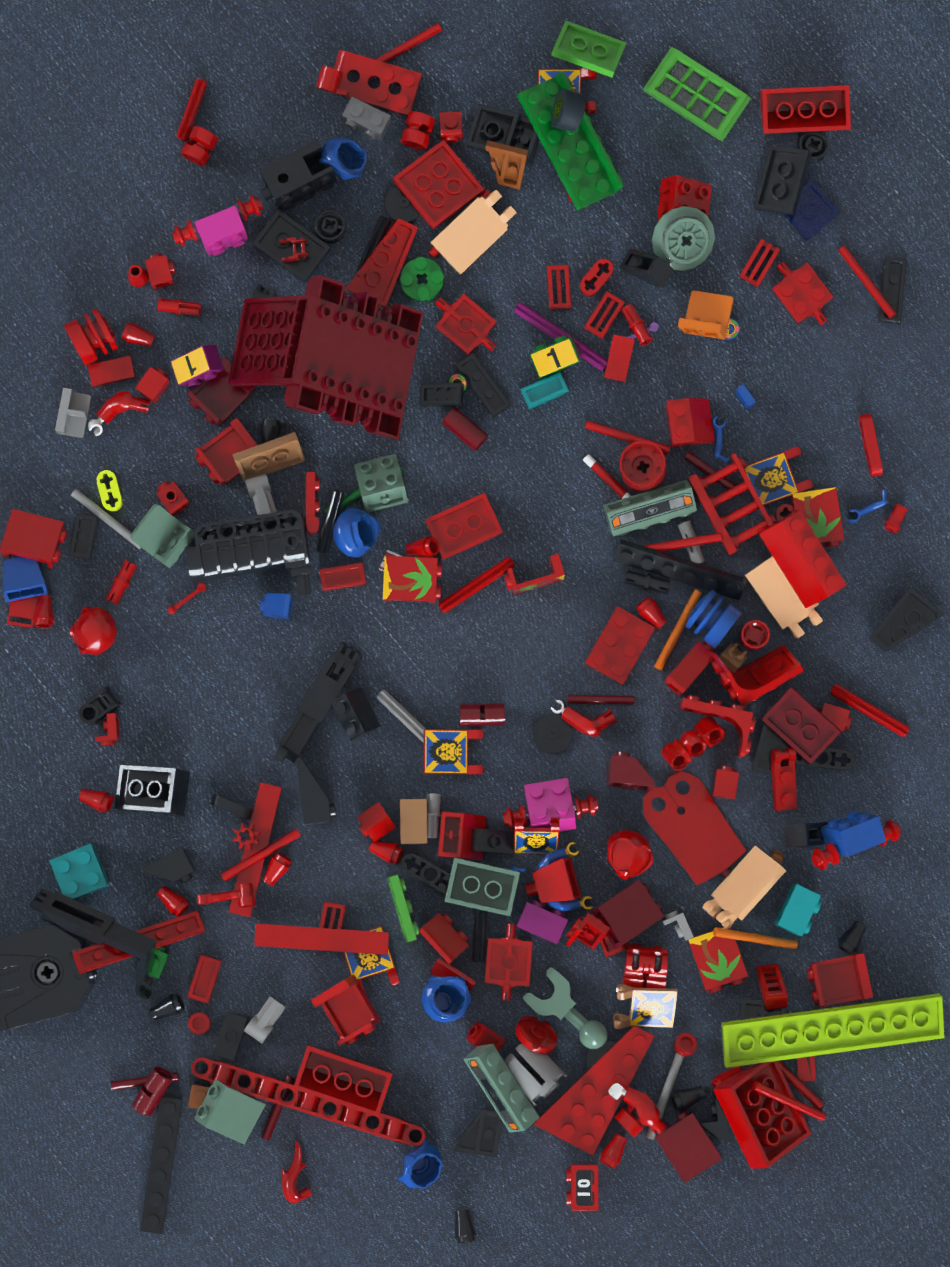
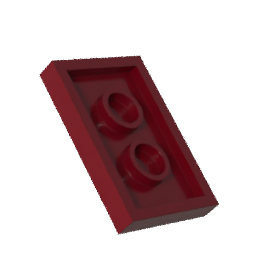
M793 686L762 718L771 729L810 764L841 733V730Z

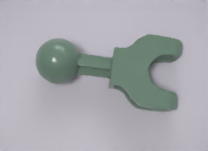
M550 967L546 974L554 984L555 991L552 997L547 1000H541L532 993H526L523 996L524 1001L539 1015H555L560 1020L565 1017L579 1030L580 1041L585 1047L589 1049L602 1047L608 1037L606 1027L599 1021H588L574 1008L576 1003L571 999L569 982L554 968Z

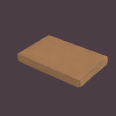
M295 432L233 454L244 483L246 479L264 473L268 475L305 461Z

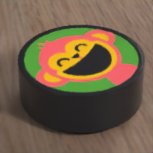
M463 372L454 373L448 379V383H463L464 393L470 389V378Z

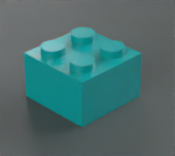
M90 843L49 860L62 894L73 900L110 885L94 844Z
M792 884L773 925L796 936L808 934L813 923L810 921L812 914H817L822 905V901H820L821 895L798 884Z

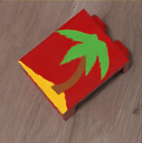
M836 487L792 494L790 496L791 505H794V510L802 512L822 545L826 544V548L839 546V542L844 540Z
M559 554L552 555L549 559L553 574L516 584L512 567L508 568L507 575H504L507 590H512L514 595L564 580L565 573Z
M385 556L383 602H392L394 600L431 602L436 604V599H441V586H437V577H442V564H438V558Z
M713 931L687 940L705 991L710 990L711 993L723 990L722 985L731 982L732 986L744 982L743 978L748 977L736 940L716 937L713 935Z

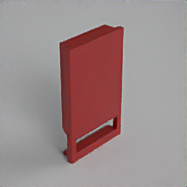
M38 596L11 601L7 624L33 628V617ZM10 617L32 619L31 624L12 622Z

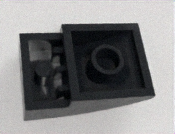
M478 104L466 146L489 155V151L485 149L487 140L528 150L525 166L532 167L540 139L529 118L521 117L519 113Z

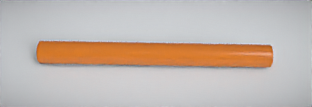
M695 589L654 665L656 669L660 671L663 669L688 621L689 614L695 608L702 595L700 591Z
M717 927L713 930V935L716 937L796 949L798 946L796 940Z

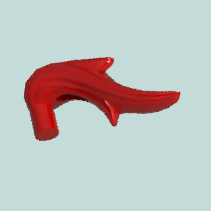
M295 1141V1154L290 1168L287 1171L281 1169L282 1191L284 1197L290 1203H298L312 1195L309 1187L301 1191L297 1190L296 1182L298 1175L307 1166L302 1163V1150L297 1141Z

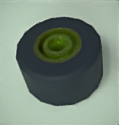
M567 89L561 90L553 104L551 113L552 126L569 132L576 131L580 126L585 111L584 95Z

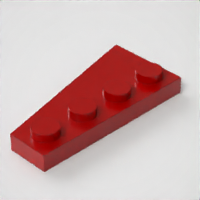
M400 218L396 219L345 290L355 295L359 292H369L380 296L379 304L383 308L386 307L418 227Z

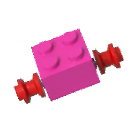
M251 195L249 201L245 203L238 200L239 209L233 206L195 221L194 228L190 220L187 221V226L181 229L177 225L174 226L175 231L171 233L176 245L181 243L183 247L186 240L191 238L195 242L198 241L196 233H199L208 256L211 254L213 256L220 255L225 252L224 249L231 246L233 248L242 246L248 240L240 216L242 214L244 221H248V215L253 213L260 216V211L263 210L259 197L254 198Z
M568 778L524 785L528 809L526 814L524 805H521L518 811H512L509 807L506 808L507 812L503 813L504 826H509V829L512 830L515 825V816H524V827H527V818V820H530V826L536 828H550L551 817H560V831L576 829L575 810L577 818H581L582 813L587 812L591 816H595V811H599L597 797L592 798V794H588L587 799L580 800L575 796L574 806Z

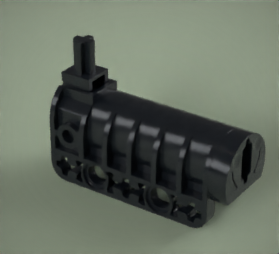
M296 510L201 524L194 531L196 546L185 547L192 583L286 568L287 572L291 571L292 578H296L298 596L311 594L309 575H312L305 524L301 514ZM292 519H296L295 526H291ZM285 520V523H283L285 528H283L280 521ZM269 523H277L274 529H267V525ZM249 526L253 527L251 533H247ZM226 530H233L232 535L229 537L223 536ZM209 533L207 540H203L205 534Z

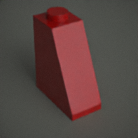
M698 641L663 683L680 697L713 659L711 655L714 654V648L705 641L703 644Z

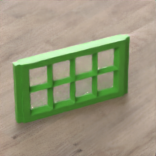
M673 47L670 48L643 88L647 94L722 142L751 100L747 94Z

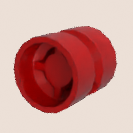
M410 111L405 123L407 128L403 129L400 142L416 150H427L430 141L428 133H432L435 119L424 113Z
M194 126L188 136L190 142H185L180 154L189 161L204 167L210 158L209 151L214 150L219 138L202 127Z
M758 620L749 621L739 632V642L748 651L760 650L767 644L770 637L767 625Z
M628 1104V1108H623L615 1116V1119L635 1138L643 1130V1124L639 1118L636 1119L632 1115L636 1112V1108Z

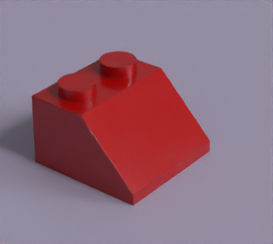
M684 398L666 402L665 407L671 448L715 442L709 399Z
M438 913L419 932L450 964L469 946L466 943L469 938L461 930L455 931L451 926L454 922L446 913L444 915Z

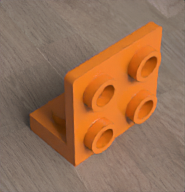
M693 290L686 318H679V329L686 334L725 340L734 298L732 296Z

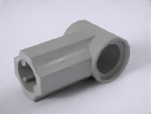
M266 473L246 479L245 483L250 498L253 499L257 515L277 512L270 493L272 491Z
M270 996L259 1013L254 1015L248 1023L244 1032L262 1044L286 1007Z

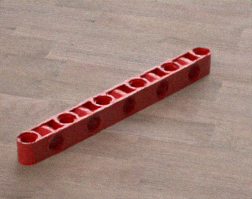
M206 1057L197 1058L192 1063L191 1070L196 1077L208 1080L211 1083L214 1080H219L223 1084L244 1094L395 1142L419 1146L425 1140L426 1134L421 1126L380 1112L379 1117H377L379 1125L376 1128H370L366 1120L369 1116L373 1115L293 1089L294 1084ZM199 1061H204L208 1065V1071L205 1074H200L196 1069ZM241 1075L250 1077V1086L242 1087L239 1084ZM289 1088L293 1091L294 1097L292 1100H283L281 1096L283 1089ZM327 1102H332L336 1105L337 1109L334 1114L330 1115L324 1111V1105ZM414 1129L422 1133L421 1140L413 1142L409 1138L410 1131Z

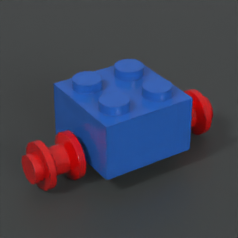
M859 811L849 812L846 814L847 817L843 819H831L827 821V825L820 827L826 845L825 850L822 851L820 848L814 849L811 856L812 862L815 867L824 870L827 868V863L839 864V855L848 857L876 845L883 847L887 844L888 839L893 842L898 841L901 834L899 825L892 820H887L885 826L882 827L879 816L870 815L869 812L860 813Z

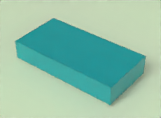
M560 371L520 389L529 410L569 392Z

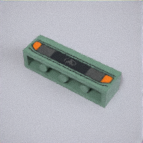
M687 480L603 505L607 523L613 536H624L630 531L636 529L644 530L650 525L667 523L672 518L686 517L691 515L692 512L697 511L692 488Z
M493 1044L477 1046L463 1059L510 1133L526 1131L539 1118Z

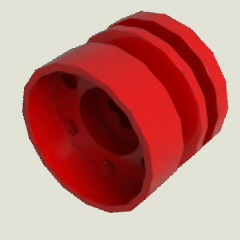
M97 308L92 310L96 318L94 321L91 322L86 313L84 314L86 325L82 326L77 319L63 325L85 366L98 360L95 349L100 348L105 355L109 354L104 346L108 342L113 351L118 349L115 335L109 323Z
M636 441L628 445L622 452L619 460L620 472L625 484L631 490L644 493L661 486L667 474L666 461L662 450L656 444L649 441ZM641 465H645L647 468L646 473H642L640 470Z

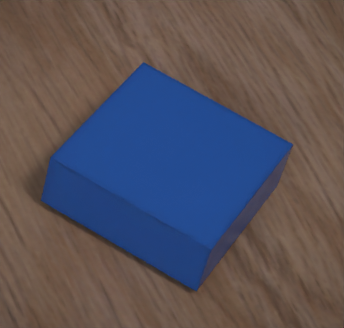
M743 384L737 388L735 394L747 410L753 407L756 401Z

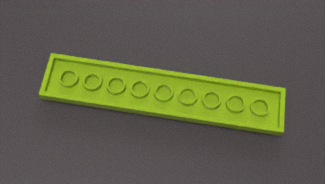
M938 993L722 1022L724 1065L728 1068L944 1038L942 995Z

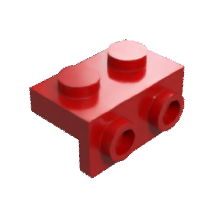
M587 913L583 919L579 917L566 935L569 940L565 945L569 947L575 939H578L594 950L607 934L610 927L600 918H595Z

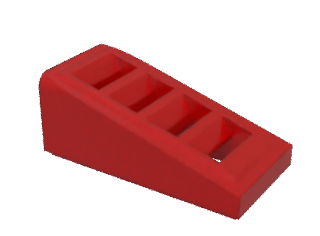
M778 964L757 966L756 972L765 1008L767 1010L786 1008L788 1005V993ZM775 974V976L764 977V975Z

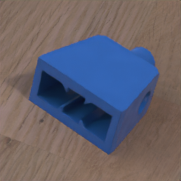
M13 555V559L4 561L3 593L6 602L48 594L37 561Z

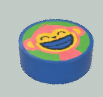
M730 318L725 341L736 339L740 333V325L735 319Z

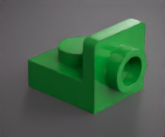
M165 947L157 948L154 952L149 975L160 979L170 955L165 952Z

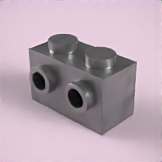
M351 97L342 115L345 126L352 130L357 129L364 132L365 136L373 140L378 139L382 141L391 124V115L354 97Z

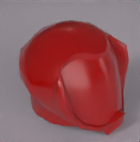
M85 606L82 608L79 617L70 627L69 633L81 654L98 655L108 650L114 643L117 627L114 618L108 611L100 607L89 608Z
M620 830L614 832L607 840V860L618 874V877L627 880L629 877L643 873L652 866L654 861L653 851L649 841L641 833L633 830Z

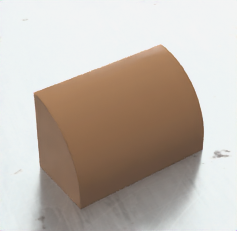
M400 799L401 844H427V799Z

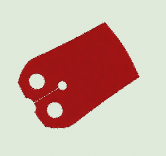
M679 771L668 777L664 786L654 787L643 796L645 819L671 850L696 885L720 874L746 852V849L723 817L699 778ZM679 781H686L689 784L690 789L687 794L681 795L677 792L676 784ZM660 797L665 801V808L662 811H655L652 808V800L654 798ZM678 807H683L685 813L682 815L678 814Z

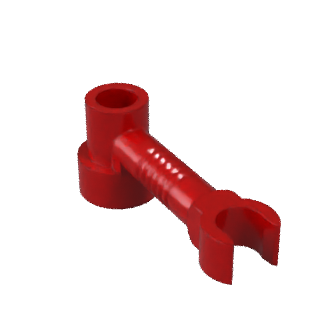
M252 883L238 885L239 890L197 895V903L206 905L238 899V907L246 908L256 906V898L253 896Z

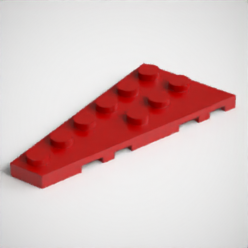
M634 1025L533 1124L593 1155L623 1098L621 1094L618 1100H616L609 1094L608 1090L615 1083L620 1084L625 1090L628 1089L654 1035Z

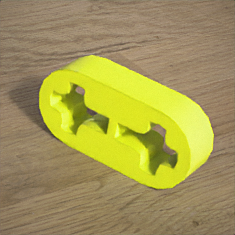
M104 470L97 476L101 501L105 509L110 512H116L123 505L118 480L113 472ZM105 475H108L109 478H113V480L110 481L111 489H107L105 483H101V481L104 480ZM109 493H112L113 497L118 499L115 507L107 504L110 501Z

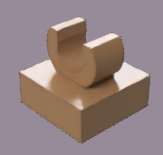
M731 643L719 656L726 667L733 673L748 658L746 650L742 653L737 648L738 643Z

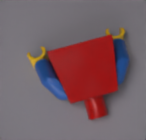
M575 842L569 843L566 849L560 848L548 853L538 864V870L533 872L534 882L525 885L528 896L538 895L541 903L547 902L549 907L563 912L579 910L580 907L588 910L593 908V906L586 907L584 905V901L592 899V897H581L571 857L576 856L579 851L572 853L569 847L575 845Z

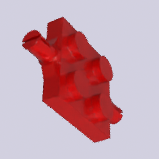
M783 261L777 268L785 277L772 288L773 292L797 324L807 317L814 315L822 326L828 319L821 309L827 302L833 299L832 294L808 262L799 269L791 271L785 261Z
M463 294L457 302L451 305L442 297L436 301L435 305L440 307L444 314L435 328L464 353L469 355L481 344L491 352L495 349L497 344L488 338V334L497 324V321L469 297Z
M507 924L506 937L501 939L488 938L485 983L502 986L501 1000H505L507 991L508 1001H511V987L529 986L533 942L521 941L515 938V924H512V933H510L511 924Z

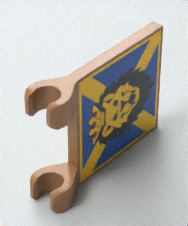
M624 984L617 985V998L619 1000L631 998L629 1016L622 1013H615L613 1015L614 1028L622 1029L634 1025L638 1027L673 1028L677 989L633 988Z

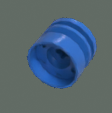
M712 590L709 594L702 597L691 611L685 627L690 629L694 622L698 623L699 626L694 631V634L697 635L703 629L707 630L703 641L715 649L743 612L732 603L724 610L720 608L724 597L721 596L715 604L711 600L717 592Z

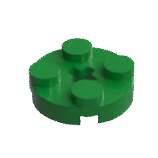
M417 257L409 261L402 269L400 277L402 290L407 297L414 301L433 300L440 294L443 288L444 276L442 270L431 259ZM426 275L427 283L417 284V276Z

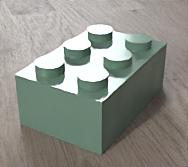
M454 858L445 902L511 916L520 872Z

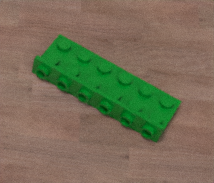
M562 71L555 77L518 93L517 98L576 210L579 211L617 193L623 187L620 174L616 172L612 164L610 155L606 153L602 145L600 136L596 134L590 117L586 115L585 111L580 126L574 132L552 126L551 113L558 93L563 89L574 91L570 79Z

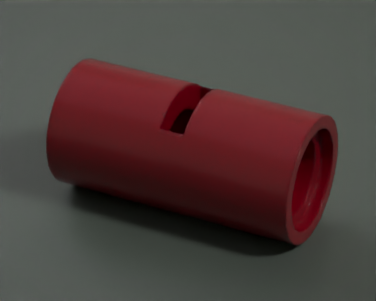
M456 407L446 415L441 423L474 452L479 449L489 436Z
M504 703L460 704L461 726L505 725Z
M155 1066L133 1101V1108L143 1115L151 1116L172 1082L173 1075L168 1070Z

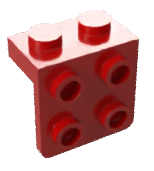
M679 175L663 178L660 184L657 221L671 209L682 206L697 208L709 218L711 185Z

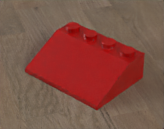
M777 1061L754 1064L726 1079L713 1089L751 1169L769 1168L812 1134L801 1111L752 1090V1084L756 1081L794 1098Z

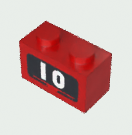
M571 1163V1169H566V1182H571V1192H566V1204L571 1205V1211H599L598 1164Z

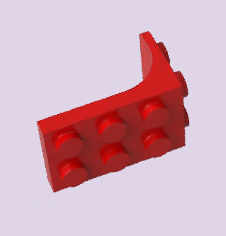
M784 644L749 665L737 669L735 673L726 667L716 653L711 655L714 660L711 665L717 675L720 674L721 679L719 681L723 689L728 691L733 701L738 700L742 706L757 700L763 694L776 689L779 685L795 678L804 671L801 664Z
M691 695L680 701L679 710L720 718L730 722L736 728L739 735L737 758H743L744 755L749 754L751 740H748L749 733L754 731L756 719L752 718V712L744 711V707L731 704L729 707L722 706L723 702L709 700L708 703L700 702V697Z

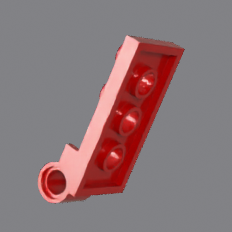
M339 50L334 68L321 66L316 88L349 99L354 97L366 104L408 116L414 105L422 73ZM351 71L359 72L360 78L357 82L352 83L348 80V74ZM372 77H378L381 81L380 86L376 89H372L368 85ZM393 83L401 85V91L397 95L389 92V87Z

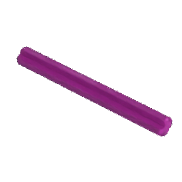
M519 302L515 307L514 312L551 338L556 339L563 335H566L567 338L572 337L522 302ZM573 337L581 358L600 371L604 370L608 360Z

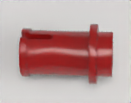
M895 504L889 519L884 522V528L891 533H896L897 530L900 531V524L908 509L902 505Z

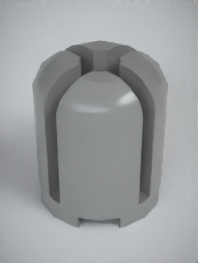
M521 1043L515 1049L543 1078L545 1083L542 1085L514 1054L510 1053L504 1062L526 1097L536 1106L537 1104L534 1101L541 1096L546 1098L559 1086L556 1081L562 1075L564 1077L567 1075L547 1054L533 1052Z

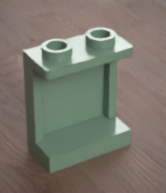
M214 1080L194 1119L204 1127L245 1145L266 1104L254 1096L246 1095L223 1084L219 1080Z

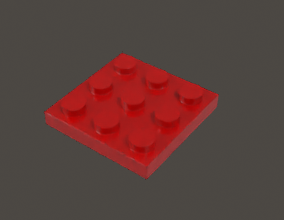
M444 139L392 179L433 230L484 191L481 184Z

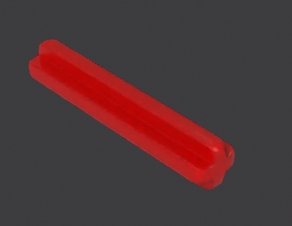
M202 79L195 80L176 135L179 140L188 141L189 139L188 136L191 133L207 87V82Z

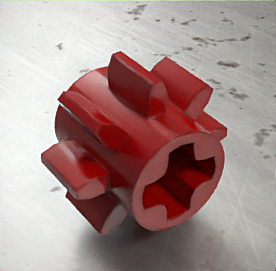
M241 823L242 829L239 831L233 830L237 834V838H234L232 841H239V849L247 845V848L251 850L253 842L259 844L255 840V836L259 835L260 832L252 831L253 824L249 828H245V825ZM250 831L249 836L252 837L251 840L242 842V832L247 833Z

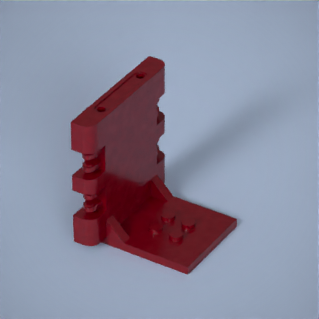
M324 276L312 277L307 284L305 295L249 298L244 300L228 384L233 386L286 387L284 402L288 407L310 414H320L326 408V413L330 415L331 420L334 422L354 426L360 420L361 425L364 426L367 432L390 440H399L424 312L402 304L386 306L382 309V306L379 304L380 296L369 292H359L356 295H350L348 298V294L344 291V283Z

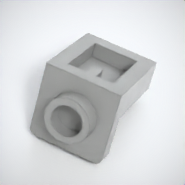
M676 910L665 915L666 920L662 921L663 925L676 921L677 925L674 928L679 938L683 937L686 941L694 937L683 912L678 914Z

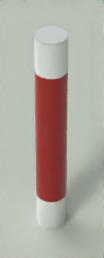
M588 454L583 459L622 499L631 497L591 455Z

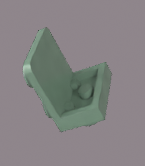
M154 504L132 532L130 538L162 564L171 568L185 547L192 542L194 531L177 520L160 505Z

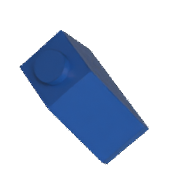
M266 593V597L261 598L260 611H263L264 617L290 621L294 599L291 594Z

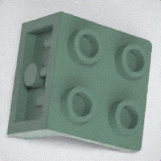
M396 454L354 464L364 508L367 513L408 503Z

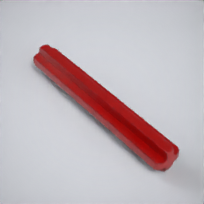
M510 557L505 558L439 602L438 606L443 613L448 612L507 573L508 568L512 567L513 569L515 567L513 560Z
M834 684L830 690V694L901 737L907 735L910 729L909 726L839 684Z

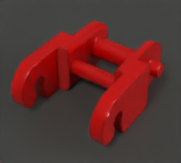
M296 237L279 240L280 244L292 243L293 256L283 257L282 262L298 261L299 257L306 258V256L310 255V253L306 252L305 243L308 240L303 237L300 240H296ZM296 244H301L302 253H297Z

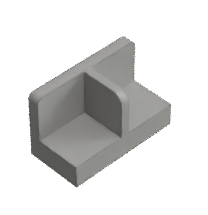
M63 388L55 431L58 434L84 438L91 396L75 393L72 389Z

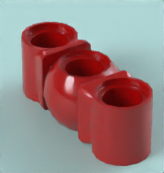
M712 717L702 718L698 724L694 725L696 730L684 732L679 742L675 739L663 747L661 755L673 770L679 771L684 769L688 763L692 762L690 757L702 755L707 745L711 748L723 740L725 732Z

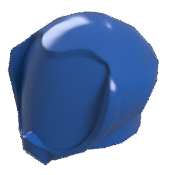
M337 137L327 141L322 147L323 151L321 152L319 162L326 164L327 167L332 166L334 173L342 176L343 180L355 177L361 178V173L366 164V151L361 149L351 139Z
M346 509L344 512H341L333 526V538L336 546L349 557L356 558L362 556L374 546L379 530H381L380 522L360 509Z
M432 976L429 978L428 984L422 990L421 997L425 1013L431 1019L441 1023L453 1022L464 1016L468 1005L471 1004V997L465 980L460 976Z
M425 1139L422 1146L413 1149L404 1156L402 1175L397 1177L398 1181L403 1182L408 1188L427 1189L429 1185L433 1184L439 1178L443 1165L438 1147L430 1144Z

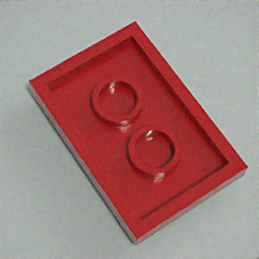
M485 493L425 519L432 537L436 538L439 543V553L443 560L503 533Z
M617 606L584 664L623 686L654 632L655 627Z

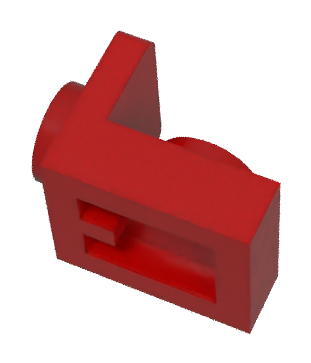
M461 112L440 113L441 140L444 139L447 143L458 142V139H463Z
M109 713L107 714V719L103 720L104 732H108V736L95 737V741L101 742V746L115 745L114 741H120L119 714Z
M479 1021L470 1028L466 1038L475 1047L493 1044L497 1051L500 1050L506 1040Z

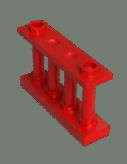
M735 453L731 455L733 463L707 477L698 478L697 474L688 477V481L716 533L722 532L723 541L721 542L729 557L737 553L736 547L739 546V543L764 531L777 522L773 514L768 515L744 470L747 466L741 456L737 457ZM738 470L744 482L716 497H708L705 491L708 485ZM749 490L754 500L753 502L725 517L723 515L718 516L715 509L718 508L719 504ZM759 509L764 521L736 536H729L725 529L729 527L728 524Z

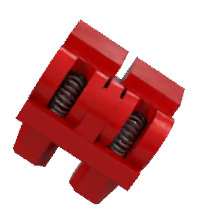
M634 943L631 946L628 945L621 984L633 988L666 989L668 949H663L662 946L642 947L640 944Z

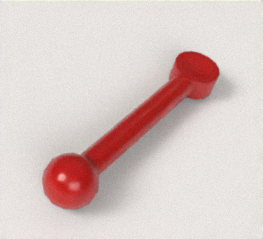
M204 583L198 584L196 590L175 606H170L168 613L171 615L175 614L176 609L199 592H204L206 585Z

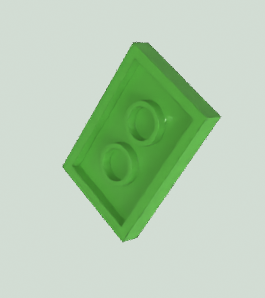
M565 21L551 56L613 78L626 42Z
M398 875L391 876L387 880L405 943L417 940L416 935L419 934L416 921L412 922L409 915L413 913L410 900L405 901L403 892L407 891L404 879H399Z

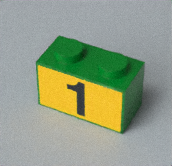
M566 335L553 339L555 342L553 345L547 347L546 343L534 347L535 352L531 353L530 356L539 378L582 361L573 337L567 338Z

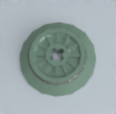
M687 206L671 209L664 214L654 227L652 236L655 255L663 259L674 270L680 271L693 269L704 262L711 253L715 240L713 224L708 216L697 208ZM683 236L687 237L688 242L686 244L681 239Z

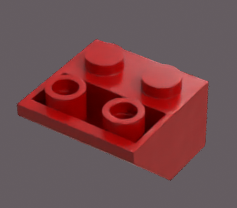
M442 812L438 857L483 860V852L471 851L473 828L485 829L486 816Z

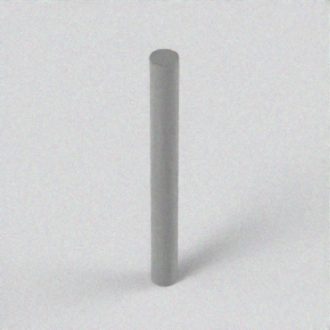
M78 489L72 492V497L138 549L142 548L131 540L130 535L132 532Z
M675 1053L656 1106L660 1112V1119H662L684 1056ZM649 1127L646 1138L654 1140L656 1134Z

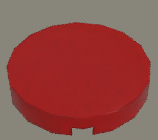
M535 1016L522 1017L515 1027V1033L519 1041L533 1052L539 1054L551 1053L558 1041V1036L554 1029L545 1021L542 1023L537 1021L538 1018Z

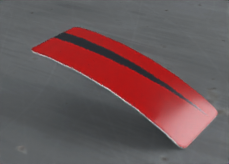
M815 1056L797 1058L798 1079L801 1082L816 1080Z

